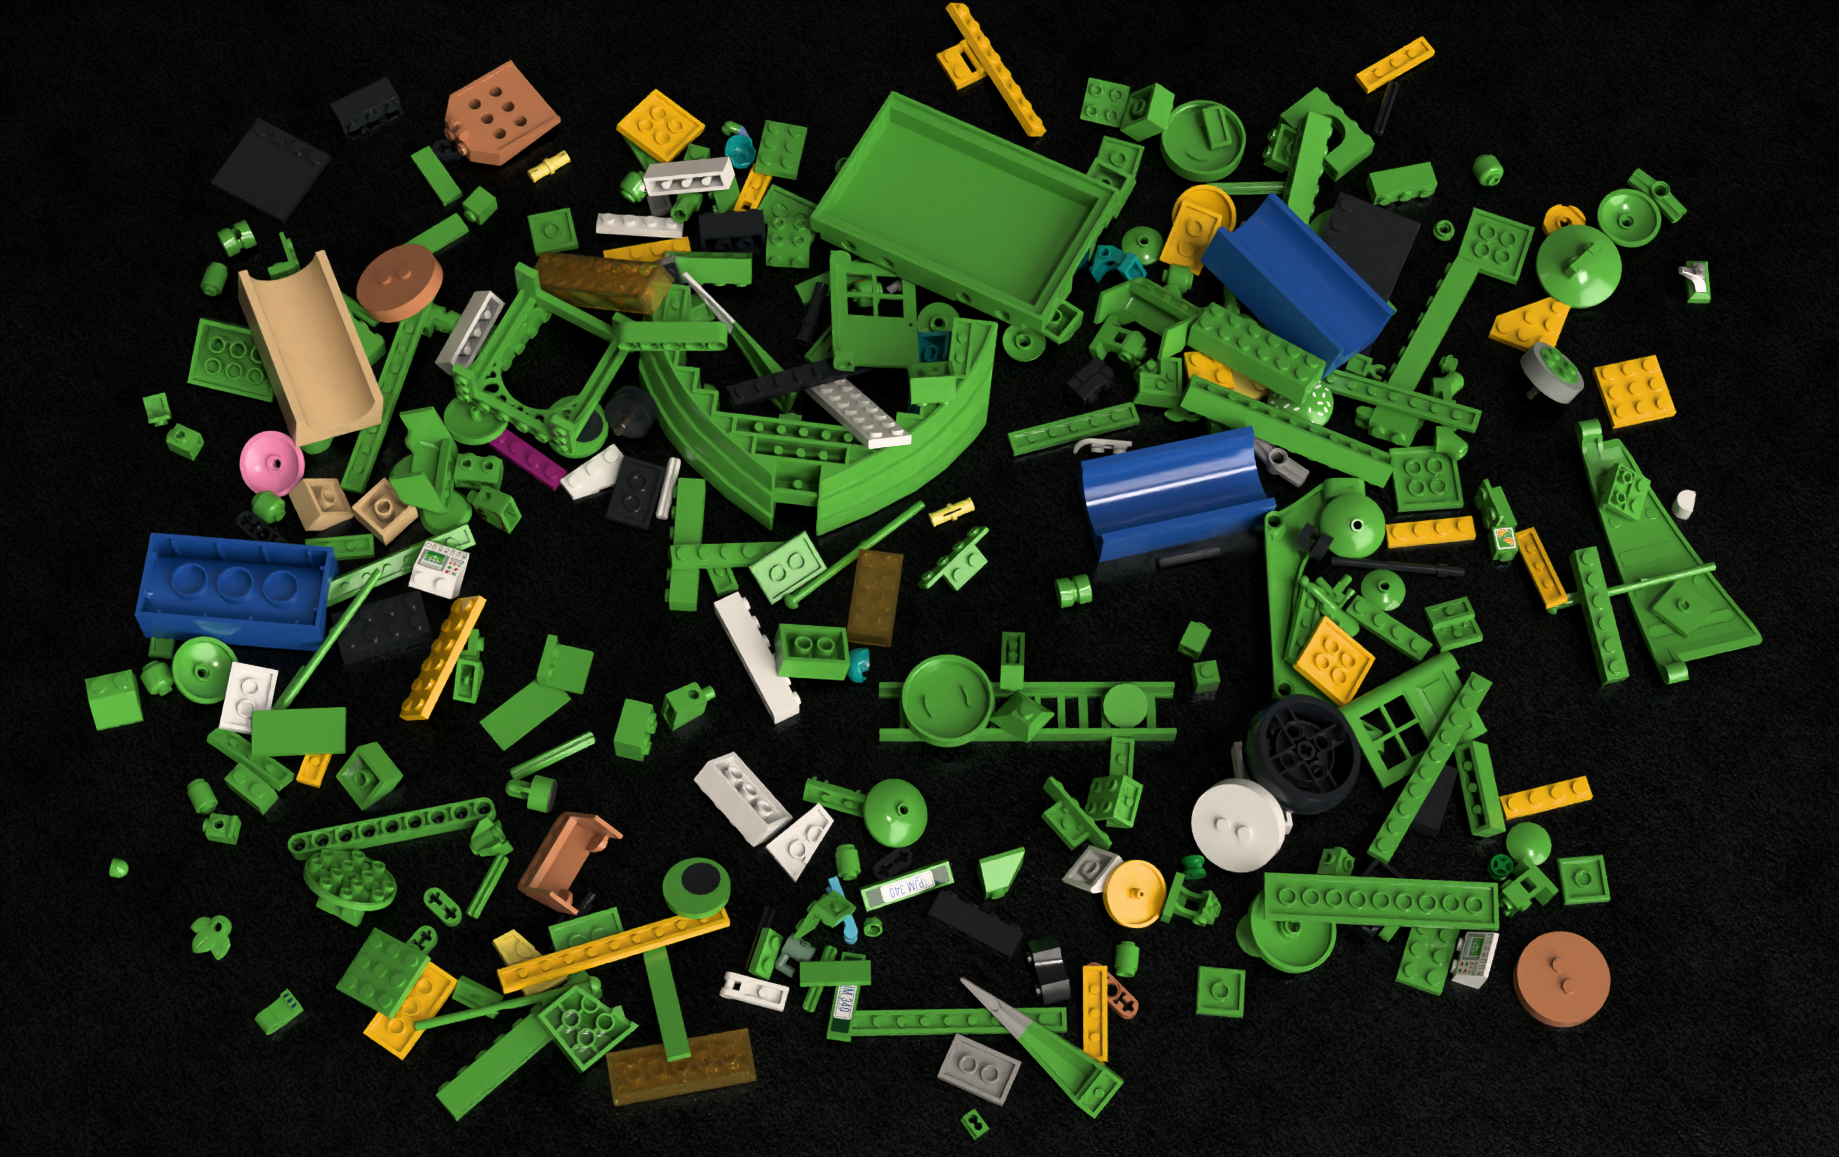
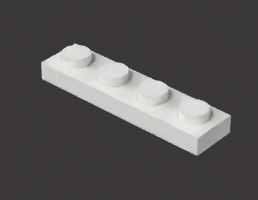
M598 213L596 233L682 239L684 222L682 224L677 223L673 217L661 218L654 216L614 215L610 213Z

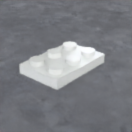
M232 662L219 729L252 735V711L271 710L278 670Z

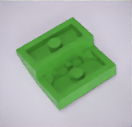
M1467 597L1424 609L1429 627L1440 652L1482 641L1483 635L1474 619L1475 612Z

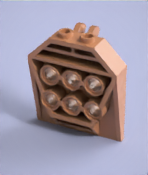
M512 60L450 95L445 117L444 133L450 141L453 140L459 153L462 156L465 155L469 161L501 166L560 123L561 118L557 116L517 69Z

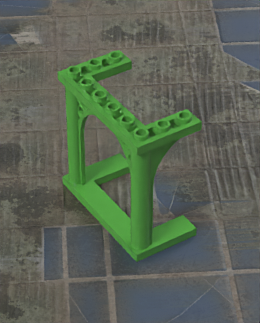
M518 262L515 267L518 294L485 348L467 368L458 363H455L452 368L456 395L465 403L471 402L477 405V408L482 412H491L500 421L516 425L515 427L519 431L535 435V438L540 442H549L558 451L573 454L576 449V439L628 353H634V351H625L617 347L618 324L636 321L616 312L612 318L611 326L541 290L538 271ZM535 304L611 343L581 393L568 404L555 409H534L519 403L506 390L501 378V364L504 354ZM491 372L496 374L495 378H487V376L490 377ZM496 384L499 386V390L496 393L487 394L484 392V388L487 385ZM499 396H504L506 398V401L502 402V399L497 398ZM565 411L570 412V414L567 415L568 420H566L565 416L563 415V412ZM553 415V417H552L551 420H550V425H549V422H548L549 417ZM536 416L544 417V423L540 419H535Z

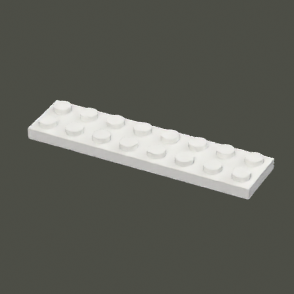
M846 378L804 390L868 449L911 444V435Z

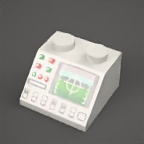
M427 540L414 564L409 586L448 599L457 597L470 553Z
M1467 932L1463 938L1458 939L1456 951L1459 952L1458 958L1453 960L1450 972L1453 973L1452 981L1476 989L1482 986L1490 972L1499 937L1498 933Z

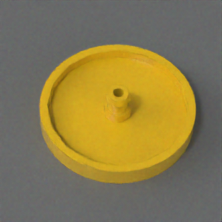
M1128 860L1115 866L1108 874L1103 888V900L1108 914L1118 924L1130 928L1148 926L1161 915L1165 907L1167 898L1166 884L1162 874L1152 864L1142 860Z

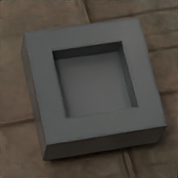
M668 195L646 196L652 216L660 217L671 213L672 205Z

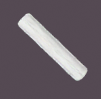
M671 457L668 461L656 511L658 519L666 520L669 515L674 485L676 486L681 461L678 458Z

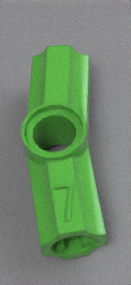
M1636 169L1627 181V184L1633 189L1649 196L1671 223L1680 220L1687 212L1670 193V187L1667 183L1654 180L1641 169Z

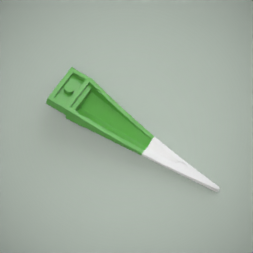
M686 271L681 274L720 322L727 324L729 334L746 357L758 378L784 371ZM797 392L770 400L785 414L792 409Z

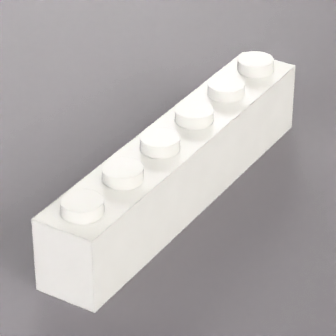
M736 592L714 602V611L774 724H777L799 713L801 701L796 691L792 693L789 687L791 685L789 677L777 675L775 653L771 654L768 648L770 647L769 640L765 634L761 635L758 630L760 624L756 616L751 617L748 611L750 606L745 597L741 598L739 592Z

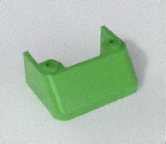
M1135 277L1100 293L1094 323L1099 324L1105 321L1109 315L1117 316L1120 325H1126L1133 321L1139 323L1162 337L1157 358L1161 361L1183 350L1188 342L1192 325L1203 314V311L1151 280Z
M433 406L400 412L399 416L408 428V436L405 438L407 448L413 453L411 473L389 477V482L397 492L399 500H402L404 504L439 514L449 512L454 487L453 477L458 456L457 445Z

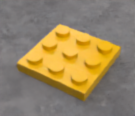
M657 89L650 93L616 127L617 131L660 163L673 161L705 129L703 123Z
M1656 355L1595 367L1592 372L1612 429L1675 415L1676 410Z
M1324 616L1319 620L1292 667L1341 707L1352 701L1375 657L1327 616Z

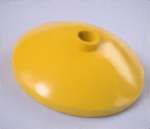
M1212 185L1194 186L1186 190L1177 199L1172 212L1173 225L1185 200L1224 216L1219 228L1224 226L1230 233L1233 232L1236 225V209L1229 195L1220 188Z

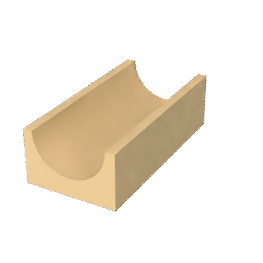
M325 251L316 252L313 260L299 272L278 280L261 281L250 277L247 270L238 272V299L295 447L381 424L383 396Z

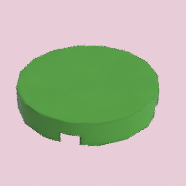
M1127 682L1117 683L1104 695L1102 702L1103 713L1108 721L1117 727H1134L1141 723L1147 714V697L1143 690L1135 684Z

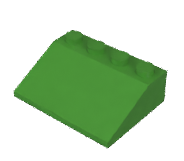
M200 318L187 383L273 402L275 393L250 328L211 318Z

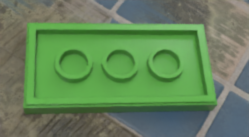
M345 707L252 711V757L346 753Z

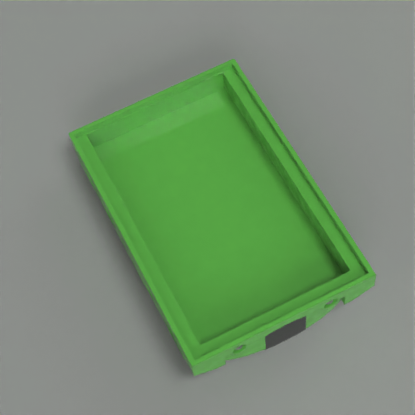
M892 91L810 216V224L812 230L820 233L822 240L889 269L903 279L950 300H958L1020 329L1031 327L1042 332L1055 315V310L1073 291L1084 273L1094 252L1098 236L1101 234L1103 227L1107 228L1120 202L1121 190Z

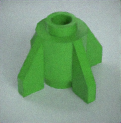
M488 815L479 819L470 837L471 843H469L475 855L479 854L482 857L495 856L497 854L506 855L514 850L509 841L506 840L499 820L493 823Z

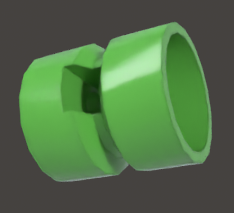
M245 220L233 224V229L227 227L217 232V236L229 258L239 254L242 248L247 250L257 245Z
M1087 574L1073 576L1072 581L1069 578L1055 580V592L1060 608L1073 606L1075 601L1078 604L1092 602V591Z

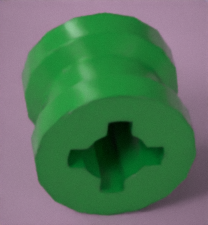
M1504 854L1494 856L1487 866L1489 877L1495 881L1505 880L1513 870L1512 860Z
M1191 855L1181 859L1185 869L1183 871V874H1185L1184 879L1194 880L1206 876V870L1203 869L1205 862L1203 856Z

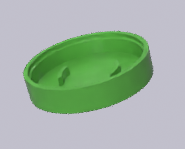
M1207 100L1191 101L1178 106L1170 113L1169 125L1166 131L1161 133L1160 150L1166 164L1179 176L1195 182H1213L1231 174L1241 162L1246 144L1245 129L1237 115L1224 105L1222 106L1232 146L1211 150L1201 109L1219 105V103Z
M938 655L924 660L908 675L902 691V712L909 728L923 741L940 747H955L974 740L984 731L991 718L994 694L989 678L974 662L956 655Z

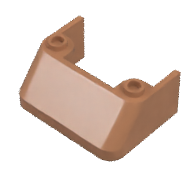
M576 812L562 813L556 819L520 879L518 889L525 895L557 912L576 915L578 910L571 906L573 894L568 889L590 852L602 851L608 843V838L621 839L623 835L597 815Z

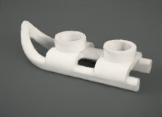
M1087 438L1076 443L1073 453L1076 454L1082 446L1091 444V452L1104 453L1105 448L1113 449V454H1120L1126 452L1127 447L1132 446V441Z

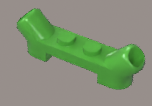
M1451 371L1443 378L1432 377L1430 396L1456 403L1455 400H1452V396L1464 386L1462 375ZM1443 424L1436 426L1433 436L1434 452L1446 453L1454 460H1460L1467 453L1468 443L1454 433L1457 428Z

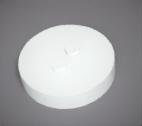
M1241 778L1220 781L1209 788L1198 799L1193 809L1192 832L1199 849L1211 862L1225 870L1233 872L1256 870L1265 865L1279 851L1283 843L1285 819L1281 807L1272 794L1253 781Z

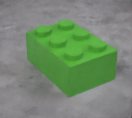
M779 624L774 638L778 676L829 680L845 679L850 666L846 628Z

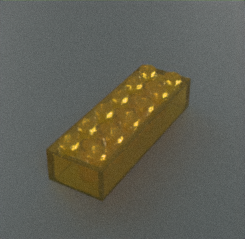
M748 1028L688 1039L691 1057L671 1062L667 1061L663 1043L606 1053L614 1105H626L756 1081Z

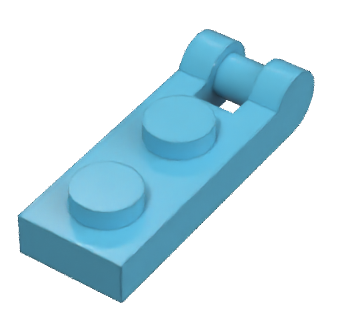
M837 876L828 879V887L825 888L827 895L836 890L845 898ZM852 915L842 921L844 926L843 938L847 944H854L858 938V930Z

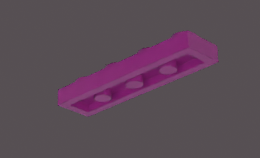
M507 429L499 437L486 443L553 491L560 485V480L568 475L565 469Z

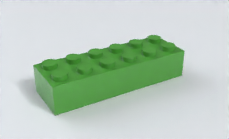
M1214 302L1208 306L1192 325L1187 342L1188 346L1299 405L1304 402L1319 383L1326 365V361Z

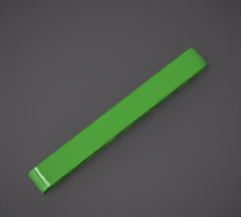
M482 797L298 833L290 837L288 848L295 859L307 860L312 855L321 852L322 849L353 851L475 827L479 819L486 815L494 821L496 810L489 798ZM483 807L491 809L487 814L482 815L479 813ZM459 812L468 813L463 819L456 818ZM443 816V822L439 824L433 822L436 817ZM413 821L422 822L417 828L410 827ZM390 826H398V829L395 832H387V829ZM375 830L373 836H364L366 831ZM346 834L352 835V837H351V839H350L349 841H347V842L341 841V838H342L344 835H346ZM320 840H329L325 846H318ZM300 843L305 844V848L303 850H295L296 845Z

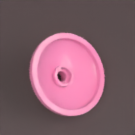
M278 431L261 432L253 436L242 450L240 457L241 474L247 486L255 493L270 490L279 497L285 496L302 480L305 461L300 447H295L292 438L285 433ZM277 460L281 463L279 468L276 466Z

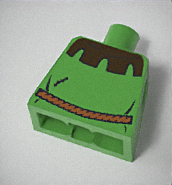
M483 486L480 492L471 490L467 496V501L473 504L479 517L508 534L511 533L522 517L512 496L491 487Z

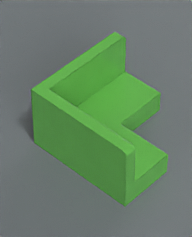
M1168 357L1161 361L1158 360V374L1140 372L1137 376L1138 392L1133 398V403L1175 409L1182 398V358Z

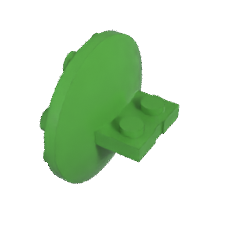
M1568 225L1551 233L1540 246L1535 264L1538 281L1547 295L1571 308H1589L1605 301L1616 289L1622 272L1621 258L1614 243L1601 231L1586 225Z
M322 849L321 852L312 855L306 861L303 870L306 884L319 896L316 907L340 917V919L355 927L361 924L365 911L379 910L391 904L397 891L395 879L385 868V864L381 861H374L365 857V854L358 850L349 852Z

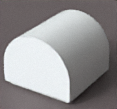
M1684 490L1679 493L1672 504V512L1676 517L1685 520L1689 518L1693 512L1696 493L1690 490Z

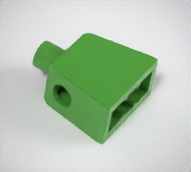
M693 682L666 694L661 714L673 731L703 714L707 701L715 697V692L710 685L701 689L696 682Z

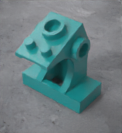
M1098 245L1097 252L1093 254L1092 258L1093 266L1089 267V272H1091L1097 283L1100 282L1108 271L1116 269L1120 272L1125 282L1135 277L1145 278L1147 275L1137 255L1131 252L1127 254L1112 245Z

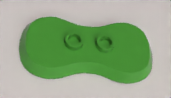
M413 453L398 461L391 469L389 477L411 473ZM454 489L449 512L439 514L416 507L424 528L433 535L442 533L465 522L468 523L472 516L470 502L467 501L463 494Z

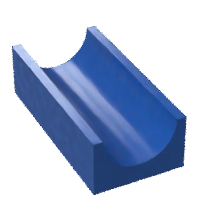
M1274 192L1268 195L1259 209L1234 232L1230 233L1224 226L1219 228L1200 260L1275 335L1326 361L1321 380L1373 343L1395 312Z
M1248 426L1081 461L1077 486L1098 561L1118 559L1262 528L1265 516L1270 511H1275L1277 505L1274 497L1268 498L1258 476L1254 456L1255 433L1253 427Z
M151 533L135 617L145 638L156 637L157 639L165 638L188 641L196 637H212L231 645L317 651L326 639L328 594L332 579L339 576L340 569L333 547Z

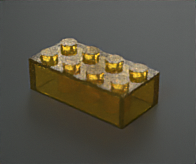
M859 549L847 627V642L891 647L904 555Z

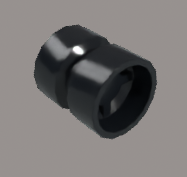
M1307 522L1293 547L1303 553L1309 552V557L1320 562L1334 538L1325 532L1318 533V528ZM1309 538L1315 540L1313 545L1308 542Z

